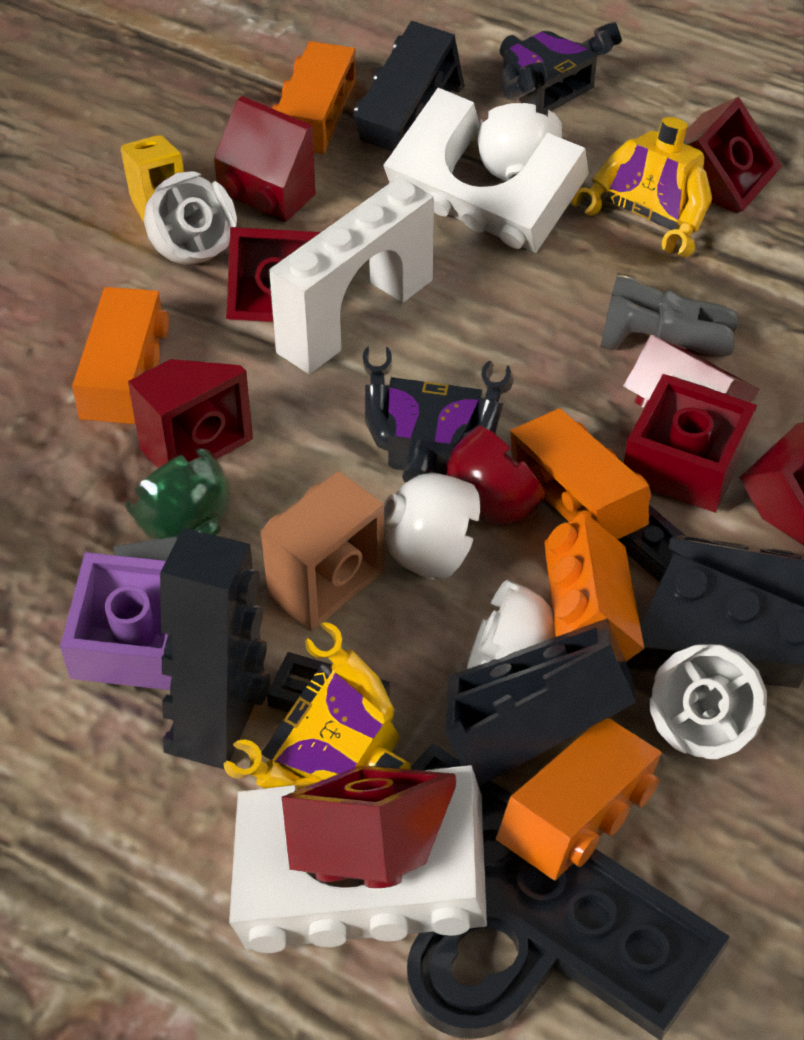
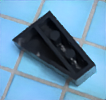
M607 618L518 650L500 659H494L448 676L445 734L461 766L472 765L479 787L636 703L632 674Z

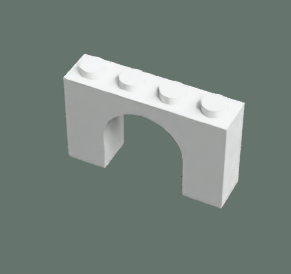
M437 88L383 165L389 183L401 177L434 196V213L440 216L450 215L463 221L466 226L476 232L482 233L486 231L500 237L505 244L512 248L520 249L522 247L537 253L589 175L585 148L547 133L524 168L512 179L490 187H476L465 184L455 178L452 173L457 161L478 132L479 121L475 105L472 101Z
M398 177L269 269L275 345L278 355L310 375L341 351L340 310L342 300L352 278L368 259L370 283L402 303L433 280L434 196Z
M472 765L425 770L455 773L456 788L427 863L402 875V882L388 888H368L365 885L348 888L333 887L313 879L308 875V872L289 870L281 797L297 791L296 786L239 791L237 796L229 923L245 949H252L260 953H276L291 945L312 943L319 947H336L344 944L346 940L362 938L398 941L405 938L407 934L436 932L441 935L451 936L465 933L469 928L487 926L482 795Z

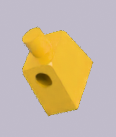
M162 135L122 145L120 149L129 194L143 222L146 204L155 189L174 174L184 172L181 153Z

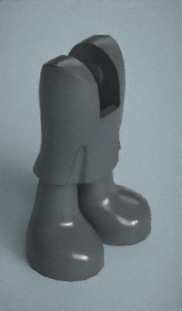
M617 272L600 348L615 350L618 349L628 334L645 333L702 354L729 356L734 349V332L738 325V313L731 308L719 304L684 298L670 289L664 292L640 282L631 275Z

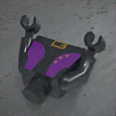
M611 22L594 30L595 36L582 43L570 41L551 31H541L524 41L515 35L506 37L499 51L500 55L504 57L501 82L507 99L511 101L518 99L521 103L536 105V113L545 115L548 113V110L552 111L593 89L597 57L610 52L614 45L622 42L617 23Z
M369 346L364 350L362 356L363 365L367 374L370 375V384H365V424L377 447L388 451V465L392 469L403 470L402 478L405 483L421 474L438 473L447 475V463L451 452L461 439L472 432L477 426L481 425L496 434L504 404L499 402L500 396L509 391L514 382L509 365H507L504 379L500 382H492L490 377L493 373L494 365L492 361L484 364L481 376L487 387L485 398H482V389L391 377L390 385H385V375L392 368L390 349L386 347V362L381 366H373L369 363Z

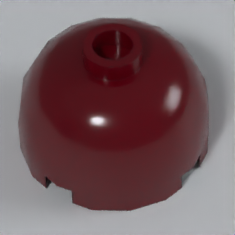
M479 425L462 438L451 452L447 463V475L475 486L479 494V519L487 525L507 526L518 523L539 507L538 504L546 498V493L529 467L523 461L517 464L506 453L510 447L489 429Z

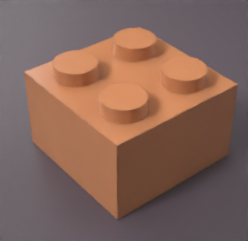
M340 471L335 472L323 483L312 486L302 499L284 513H278L273 516L261 530L267 597L311 632L385 571L384 504Z

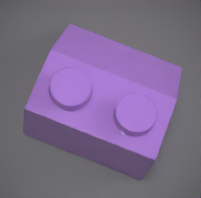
M85 552L60 645L70 679L170 690L172 677L162 674L161 659L168 634L161 633L160 571L166 561Z

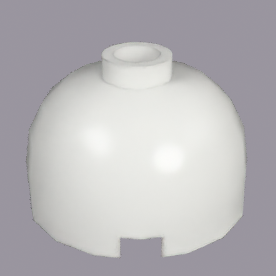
M510 103L495 107L488 111L487 120L483 122L481 119L478 123L480 159L492 175L503 181H508L524 168L547 133L562 138V122L550 110H548V117L536 113V105Z
M193 171L176 173L163 181L155 189L147 202L144 215L147 236L155 249L170 261L184 265L206 262L225 250L230 244V227H236L237 222L233 201L223 186L216 181L210 183L208 180L199 177L200 173Z
M428 473L412 478L403 484L396 494L388 496L384 502L385 541L390 555L400 566L435 580L434 577L441 580L447 579L460 567L474 539L465 535L469 518L475 521L479 520L480 501L475 486L448 475Z
M509 580L503 582L490 603L500 609L499 611L494 610L488 621L482 620L470 653L467 669L494 659H500L518 650L556 637L551 606L542 596L527 587Z
M697 644L678 651L658 669L654 678L656 681L652 688V698H650L651 715L658 732L674 749L682 753H689L696 757H706L704 759H719L736 753L758 734L766 716L767 690L759 671L742 653L724 645Z

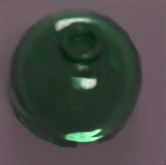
M196 449L195 451L200 458L191 462H187L183 455L170 460L136 487L135 492L140 499L135 505L127 500L125 504L126 511L138 528L149 539H163L176 536L178 538L183 527L216 536L220 533L222 528L218 523L228 511L231 496L228 479L210 450Z

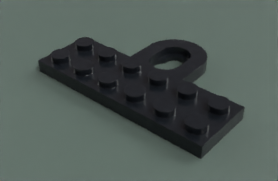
M432 743L411 766L410 770L425 771L461 767V764L457 758ZM492 781L480 786L479 789L482 795L487 926L469 928L465 933L451 936L441 935L436 932L418 934L411 946L407 960V987L417 1012L428 1024L447 1035L465 1039L488 1037L504 1030L520 1016L556 968L648 1033L662 1040L726 949L730 936L597 849L594 850L590 858L581 867L573 863L554 881L496 840L512 794ZM480 928H493L505 933L514 942L518 952L512 965L504 971L489 974L484 981L474 986H465L453 977L451 967L458 957L457 945L462 938L471 931Z

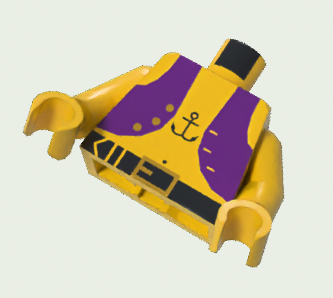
M665 117L661 121L659 132L649 131L638 138L627 140L606 159L591 179L594 183L591 188L583 187L577 191L571 200L572 205L578 207L586 196H591L592 203L586 209L585 214L588 216L595 215L602 207L600 196L603 192L608 193L607 201L671 230L662 239V248L665 252L671 254L676 242L682 239V246L679 249L678 255L683 258L692 255L695 250V243L691 234L699 230L711 204L712 194L706 171L703 169V153L683 143L688 124L679 118Z
M326 622L320 624L331 635L333 640L332 646L328 651L319 650L309 638L305 640V646L309 654L321 659L327 657L333 663L331 669L323 664L320 666L262 752L258 745L250 740H238L233 744L234 747L245 751L249 755L250 766L247 769H242L234 763L226 761L224 762V769L229 776L241 779L252 775L257 778L256 785L263 789L295 785L297 790L357 766L411 769V764L408 761L392 753L399 741L400 735L391 723L394 716V707L380 678L352 649L345 651L341 647V632L335 625ZM262 756H263V758L267 761L266 763H264L263 761H261V760H262Z

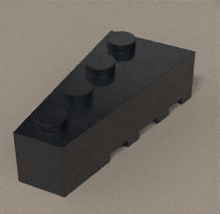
M184 527L160 571L161 633L168 634L164 654L161 657L162 674L172 677L170 695L166 694L162 700L163 718L173 720L170 731L166 732L163 737V753L224 769V762L231 760L236 749L233 744L240 740L254 706H261L264 703L270 686V674L264 672L267 643L261 640L260 636L263 608L257 606L256 600L259 571L253 570L250 544Z

